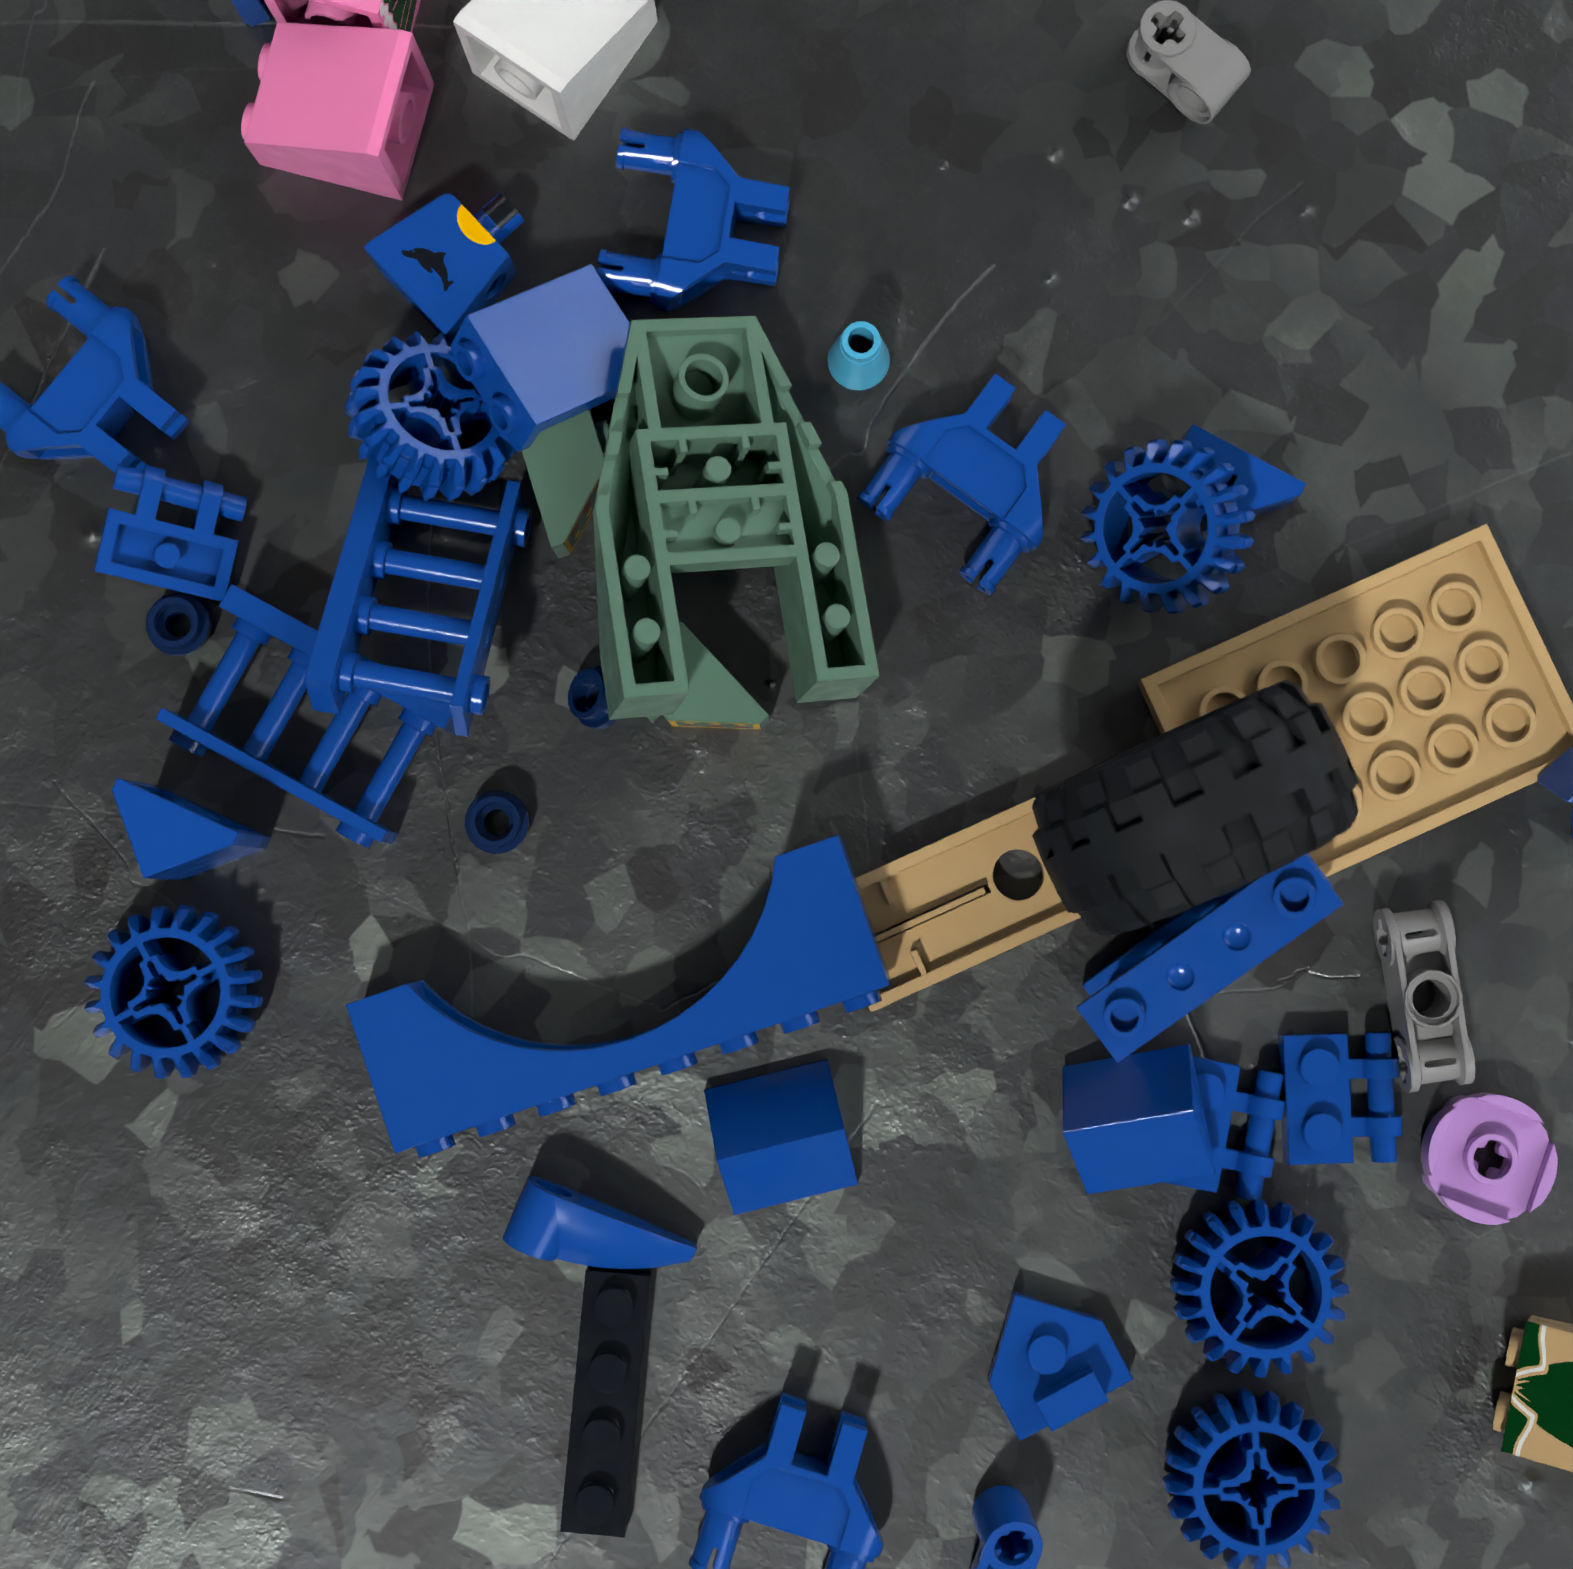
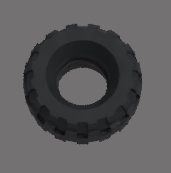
M1284 680L1173 728L1036 795L1032 805L1038 826L1032 837L1055 890L1068 913H1078L1091 932L1111 936L1122 931H1131L1146 926L1160 919L1189 910L1215 897H1220L1255 879L1272 873L1331 842L1337 835L1345 833L1355 822L1359 810L1353 789L1359 781L1343 743L1322 703H1311L1299 684Z

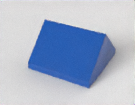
M117 778L112 788L143 878L184 880L264 850L271 837L157 785Z
M1190 1044L1130 1054L1118 1063L1114 1058H1107L1063 1066V1134L1087 1194L1216 1174Z
M828 1059L704 1089L716 1159L734 1215L858 1185Z

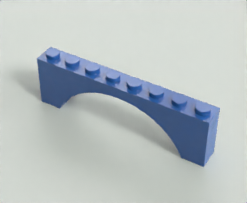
M836 835L775 856L772 882L764 910L752 937L736 962L702 999L666 1023L642 1033L614 1041L592 1044L560 1045L534 1042L504 1034L464 1015L442 999L424 980L407 983L346 1004L394 1153L396 1154L415 1147L418 1157L421 1158L455 1146L453 1134L476 1127L479 1137L487 1136L516 1125L513 1113L536 1106L539 1117L575 1105L576 1101L573 1095L575 1092L597 1085L600 1096H604L637 1084L634 1072L658 1065L662 1076L698 1063L695 1055L696 1051L719 1044L722 1055L752 1046L759 1042L756 1034L758 1030L779 1023L784 1034L806 1028L821 1021L817 1010L842 1002L845 1013L882 1001L879 989L890 986L891 979L841 835Z

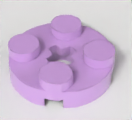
M1480 1092L1468 1096L1459 1095L1452 1097L1432 1118L1424 1133L1421 1145V1176L1426 1187L1450 1211L1473 1222L1499 1225L1510 1222L1507 1219L1516 1218L1524 1211L1531 1212L1543 1203L1550 1193L1556 1178L1558 1157L1554 1143L1549 1142L1547 1131L1541 1124L1544 1122L1531 1107L1511 1097ZM1489 1140L1496 1141L1495 1153L1503 1157V1164L1500 1169L1489 1167L1485 1176L1478 1172V1162L1474 1160V1153L1477 1148H1484Z

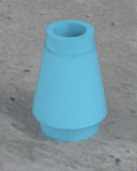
M857 321L847 326L844 332L833 341L828 352L827 362L831 375L840 385L851 390H866L876 386L883 380L889 369L890 355L876 327L865 321ZM860 345L868 349L867 352L858 353L853 351L852 348L853 346Z

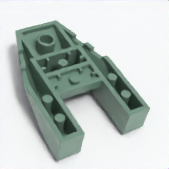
M756 316L631 320L593 509L600 661L609 720L670 715L677 710L690 693L672 573L774 566L796 703L857 698L879 677L847 490L842 481H835L819 450L822 442L812 423L805 422L789 392L792 384Z

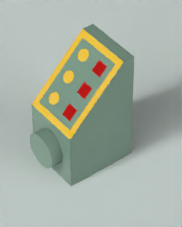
M590 409L543 430L537 435L529 448L522 450L551 548L558 558L572 553L594 509L609 426L606 419L594 422Z
M681 621L679 627L690 693L673 714L662 716L671 726L761 730L770 721L768 713ZM648 716L647 718L653 723L659 716Z

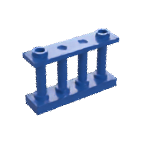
M368 459L304 678L313 710L339 715L345 693H354L357 687L450 703L455 735L468 737L474 714L484 715L488 704L490 676H485L484 672L516 546L526 547L528 543L532 511L531 509L523 508L521 484L514 481H507L500 511L434 499L424 502L423 497L408 495L407 491L399 494L398 478L391 473L388 476L377 479L376 468L379 462L376 459ZM406 520L493 535L486 565L393 549L392 543L388 542L393 525L401 526L403 521ZM390 574L477 589L479 593L472 620L377 604L376 597H373L377 580H386ZM373 630L464 645L465 648L457 677L361 661V655L357 653L361 636H370Z
M231 584L219 607L238 616L232 626L237 632L189 717L161 708L155 719L174 729L169 740L201 757H204L207 750L211 749L340 820V823L335 831L357 844L369 849L374 840L380 843L393 844L399 833L377 821L425 735L427 734L432 737L438 726L452 734L455 733L450 703L357 687L354 693L347 692L340 714L334 715L300 778L291 775L271 764L267 759L306 691L304 678L318 631ZM274 636L293 647L287 657L292 663L245 747L242 748L211 730L260 643L267 646L270 638ZM361 655V661L376 663ZM384 696L404 707L398 717L403 723L356 808L353 809L322 792L370 704L377 707L380 699Z
M1307 853L1272 873H1268L1238 889L1196 905L1172 917L1085 979L1082 986L1090 997L1077 1005L1076 1009L1118 1063L1344 905V903L1332 889L1333 885Z

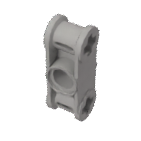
M1435 900L1429 902L1428 907L1425 909L1392 913L1389 908L1377 909L1373 917L1374 937L1382 963L1393 1036L1392 1054L1393 1057L1399 1058L1400 1077L1397 1079L1402 1090L1405 1093L1418 1092L1422 1084L1455 1080L1459 1085L1473 1083L1476 1071L1475 1058L1466 1027L1463 994L1461 992L1455 954V927L1447 904L1443 900ZM1423 931L1421 933L1405 935L1411 932ZM1429 980L1435 991L1434 1001L1426 1011L1418 1013L1412 1002L1413 993L1421 982Z

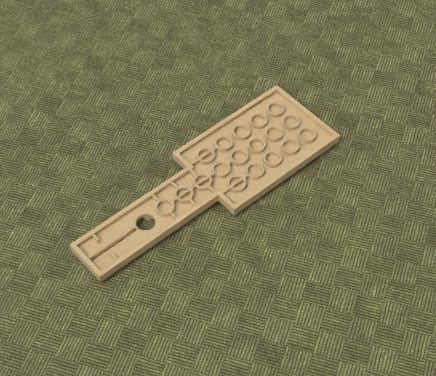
M1487 524L1137 681L1160 734L1284 680L1299 684L1311 703H1322L1343 743L1359 781L1353 789L1359 811L1352 827L1345 833L1334 837L1331 842L1308 853L1326 877L1537 782L1539 775L1573 745V704ZM1035 797L856 878L875 934L987 884L990 893L985 894L984 887L876 935L891 984L888 987L879 989L882 1001L868 1006L870 1012L1081 918L1078 913H1068L1055 890L1032 837L1038 829L1032 809ZM1010 850L1029 852L1039 861L1042 869V881L1038 890L1032 896L1023 900H1013L1005 897L996 888L993 880L995 863L1001 855Z

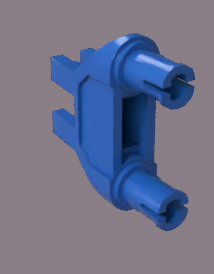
M623 127L619 137L622 145H618L617 169H630L671 176V182L675 184L663 253H658L656 259H650L601 249L598 257V263L601 264V268L597 267L596 272L607 289L614 292L650 297V303L656 305V309L670 311L697 299L725 280L776 286L780 265V247L733 237L736 221L786 228L790 206V187L739 177L716 147L700 131L685 129L684 132L679 131L676 138L633 131Z
M72 275L65 276L57 285L73 297L76 302L74 304L69 303L52 289L47 297L46 305L50 310L57 312L87 337L86 342L34 404L30 405L0 381V429L5 432L7 447L15 455L28 459L64 460L97 458L114 473L118 464L144 470L147 464L115 439L116 435L136 411L173 440L178 438L191 421L153 391L147 346L137 316L126 307L115 306L110 308L84 287L76 277Z
M996 373L966 413L913 424L895 431L887 440L888 447L886 450L889 454L888 458L865 489L856 497L870 511L882 493L888 491L876 507L877 511L875 512L876 516L888 522L919 478H929L988 521L991 530L965 566L961 567L959 574L972 584L986 564L990 565V569L976 587L981 592L990 596L993 595L996 586L1021 552L1029 553L1031 550H1036L1042 542L1043 522L1037 467L1066 426L1063 421L1045 410L1016 450L990 432L989 429L1011 401V396L1016 389Z
M782 1392L767 1441L721 1469L703 1485L699 1498L702 1501V1508L706 1512L693 1555L690 1556L689 1566L693 1569H707L711 1552L716 1548L717 1551L712 1564L713 1569H730L743 1523L753 1521L826 1544L830 1552L825 1569H866L867 1562H874L875 1558L881 1555L884 1545L878 1526L855 1477L868 1432L867 1427H865L866 1418L841 1411L827 1459L823 1460L795 1451L807 1412L805 1408L806 1400Z

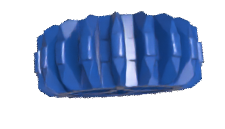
M418 331L408 336L405 343L393 336L390 341L384 344L382 350L375 348L373 352L366 356L361 369L356 370L351 380L350 394L345 403V414L352 418L348 425V437L362 441L358 449L359 460L376 459L379 462L376 468L377 479L388 476L390 473L399 479V494L407 491L411 485H415L420 488L424 502L433 498L438 489L449 502L459 498L463 490L473 496L482 490L486 482L491 483L492 480H496L505 468L504 462H508L515 452L507 436L501 435L493 426L488 415L487 405L473 383L465 380L459 373L453 359V352L451 347L447 346L443 333L433 337L430 344L425 341ZM407 385L409 395L404 396L401 402L389 403L388 392L397 387ZM475 430L477 444L461 449L458 439L462 437L465 431Z
M1165 439L1150 440L1147 443L1146 451L1141 446H1133L1124 451L1125 463L1110 461L1106 466H1103L1109 482H1094L1089 487L1100 502L1099 505L1086 506L1081 511L1086 518L1095 520V530L1084 532L1080 539L1085 543H1096L1098 552L1090 557L1087 564L1092 567L1106 565L1108 570L1103 576L1100 585L1107 589L1121 585L1120 602L1132 604L1140 599L1142 611L1147 613L1158 612L1164 606L1169 614H1177L1185 611L1187 603L1193 608L1203 607L1209 603V591L1214 594H1221L1229 589L1230 585L1225 573H1240L1246 567L1242 559L1234 551L1235 549L1251 548L1255 542L1249 535L1239 533L1240 524L1253 521L1256 514L1252 510L1238 511L1236 501L1244 498L1249 489L1243 484L1227 486V482L1232 477L1235 467L1230 463H1220L1213 467L1215 451L1213 449L1202 447L1193 453V446L1190 440H1175L1171 446L1168 445ZM1166 473L1183 480L1191 488L1185 494L1174 495L1169 499L1163 492H1153L1147 483L1153 478ZM1205 513L1208 528L1206 541L1201 535L1200 530L1201 519ZM1129 515L1131 516L1133 521V532L1131 537H1129L1128 530ZM1172 515L1170 517L1171 522L1168 524L1163 516ZM1166 530L1170 538L1161 539L1164 536L1163 532ZM1163 554L1172 563L1180 562L1188 572L1178 579H1170L1151 571L1144 563L1148 559L1159 558Z
M180 905L174 917L167 906L153 907L150 921L142 914L129 916L128 929L130 934L120 929L111 930L107 934V938L116 952L96 951L91 957L97 965L105 969L104 974L88 976L84 981L87 987L100 989V1000H92L86 1003L84 1009L88 1013L103 1012L105 1021L94 1028L93 1034L98 1038L115 1034L117 1037L111 1044L108 1054L113 1058L124 1056L132 1050L130 1058V1069L132 1071H144L152 1063L155 1077L164 1079L171 1076L175 1067L182 1078L195 1076L199 1062L207 1070L219 1067L221 1065L219 1049L228 1054L237 1053L242 1048V1045L232 1029L244 1033L252 1032L256 1023L252 1018L242 1013L243 1009L260 1007L263 1003L262 996L247 994L246 984L262 980V972L260 970L244 971L241 964L251 959L255 954L252 946H243L234 950L231 948L238 938L239 929L236 926H226L216 933L219 924L218 914L204 912L196 922L194 907ZM170 938L187 941L203 951L210 961L203 965L187 968L178 960L175 953H167L162 941ZM143 957L144 960L139 966L144 975V986L140 994L131 1000L130 987L132 976L138 962ZM195 979L183 986L184 995L177 996L182 1002L154 1004L166 997L165 988L172 987L167 982ZM219 982L220 1001L218 1009L207 1028L205 1021L209 1019V1016L204 1006L205 995L209 988ZM160 1015L167 1019L174 1031L181 1029L188 1043L175 1044L161 1040L144 1028L140 1021Z
M1256 1198L1250 1202L1248 1217H1246L1239 1203L1234 1200L1229 1201L1225 1204L1227 1222L1222 1223L1215 1214L1208 1211L1202 1218L1211 1232L1203 1238L1196 1231L1189 1229L1184 1235L1185 1239L1197 1248L1193 1256L1183 1252H1177L1174 1255V1263L1182 1269L1189 1271L1188 1276H1178L1170 1279V1288L1175 1293L1189 1295V1297L1173 1306L1174 1313L1179 1319H1193L1184 1331L1187 1338L1192 1343L1206 1340L1202 1353L1212 1362L1225 1355V1365L1231 1372L1240 1373L1249 1360L1252 1373L1258 1378H1265L1269 1371L1270 1359H1273L1275 1365L1283 1374H1291L1293 1371L1291 1354L1296 1352L1307 1363L1315 1362V1352L1308 1344L1315 1337L1327 1345L1334 1343V1336L1323 1327L1326 1319L1328 1318L1335 1322L1346 1319L1345 1312L1332 1304L1331 1298L1348 1295L1350 1293L1349 1286L1343 1281L1330 1278L1345 1267V1262L1338 1255H1325L1331 1248L1334 1240L1331 1235L1324 1231L1312 1234L1316 1221L1310 1215L1302 1213L1292 1220V1206L1282 1201H1279L1273 1207L1269 1215L1266 1201L1262 1198ZM1261 1236L1279 1238L1272 1248L1265 1246L1257 1256L1249 1259H1240L1228 1252L1236 1244L1250 1238ZM1298 1254L1302 1260L1306 1276V1289L1301 1306L1293 1300L1289 1292V1280L1296 1269L1292 1262ZM1216 1267L1227 1276L1230 1283V1293L1222 1305L1226 1312L1219 1321L1214 1314L1210 1297L1211 1280ZM1237 1270H1242L1251 1278L1257 1277L1270 1285L1269 1290L1280 1298V1303H1275L1266 1295L1262 1297L1257 1293H1252L1247 1288L1248 1283L1236 1274ZM1267 1316H1279L1288 1321L1280 1329L1265 1335H1240L1245 1327L1252 1330L1258 1321Z
M1240 1388L1237 1394L1236 1407H1232L1222 1393L1215 1394L1213 1396V1404L1217 1411L1215 1414L1209 1417L1199 1406L1192 1408L1191 1414L1199 1425L1194 1432L1185 1426L1179 1425L1175 1427L1174 1434L1185 1446V1449L1165 1451L1164 1459L1176 1470H1179L1169 1473L1162 1478L1165 1490L1177 1495L1167 1504L1168 1510L1174 1519H1185L1180 1528L1183 1536L1188 1542L1201 1539L1199 1548L1202 1554L1210 1560H1213L1223 1552V1560L1229 1569H1239L1246 1556L1253 1569H1266L1267 1557L1273 1554L1281 1567L1290 1568L1291 1557L1288 1549L1297 1545L1301 1552L1312 1555L1313 1546L1306 1537L1312 1529L1319 1534H1330V1525L1320 1516L1321 1511L1340 1510L1339 1499L1331 1492L1325 1490L1343 1482L1342 1474L1335 1467L1327 1465L1337 1456L1335 1447L1329 1441H1319L1324 1431L1323 1427L1314 1418L1303 1421L1304 1409L1299 1404L1290 1401L1281 1408L1280 1398L1272 1391H1266L1261 1396L1257 1405L1251 1391L1247 1388ZM1259 1432L1276 1434L1290 1441L1296 1452L1299 1465H1286L1281 1459H1267L1266 1448L1259 1440ZM1233 1438L1232 1450L1229 1455L1222 1461L1209 1463L1214 1453L1225 1442ZM1255 1465L1263 1477L1253 1479L1252 1489L1249 1490L1248 1494L1240 1483L1250 1481L1251 1470H1254ZM1217 1494L1221 1501L1237 1502L1238 1511L1244 1517V1526L1225 1523L1210 1514L1205 1506L1203 1495ZM1293 1497L1288 1506L1271 1520L1275 1505L1282 1499Z

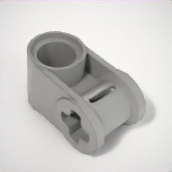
M1162 0L1148 7L1139 22V28L1134 31L1127 44V59L1136 74L1142 76L1170 99L1184 116L1199 124L1210 123L1250 76L1251 72L1250 64L1245 55L1234 44L1218 36L1194 16L1186 6L1177 1ZM1173 20L1177 21L1175 29L1169 27ZM1159 36L1166 40L1162 45L1156 42ZM1147 52L1152 55L1149 61L1144 59Z

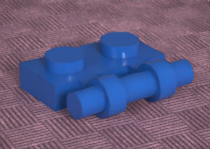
M118 464L112 489L137 495V502L134 514L107 508L93 570L222 602L227 593L239 541L214 535L215 525L218 516L241 522L246 509L247 497L223 491V484L203 480L202 484L198 485L165 476L166 470L145 465L144 470ZM162 501L195 510L192 529L155 520L159 502Z
M1365 1032L1366 1057H1349L1347 1033L1278 1034L1279 1074H1283L1280 1099L1285 1101L1281 1120L1283 1162L1288 1165L1354 1163L1352 1137H1370L1371 1162H1397L1396 1137L1403 1136L1402 1116L1395 1114L1393 1078H1399L1400 1072L1399 1058L1392 1057L1391 1032ZM1366 1078L1369 1114L1351 1115L1350 1079Z
M1193 1056L1216 1174L1164 1183L1217 1193L1221 1170L1226 1168L1239 1171L1235 1192L1236 1197L1251 1201L1261 1198L1264 1178L1272 1177L1275 1158L1269 1156L1275 1120H1282L1285 1101L1279 1099L1283 1074L1258 1069L1254 1094L1236 1090L1241 1066ZM1232 1111L1250 1114L1243 1150L1226 1147Z

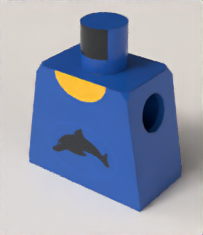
M445 193L369 241L363 248L375 267L438 334L443 333L445 341L451 347L466 315L493 305L514 279L517 271L511 257L500 244L524 223V219L501 193H497L474 215L453 194Z

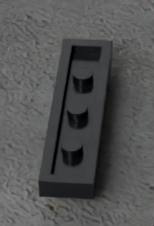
M591 1266L586 1268L560 1532L625 1538L651 1272L604 1269Z

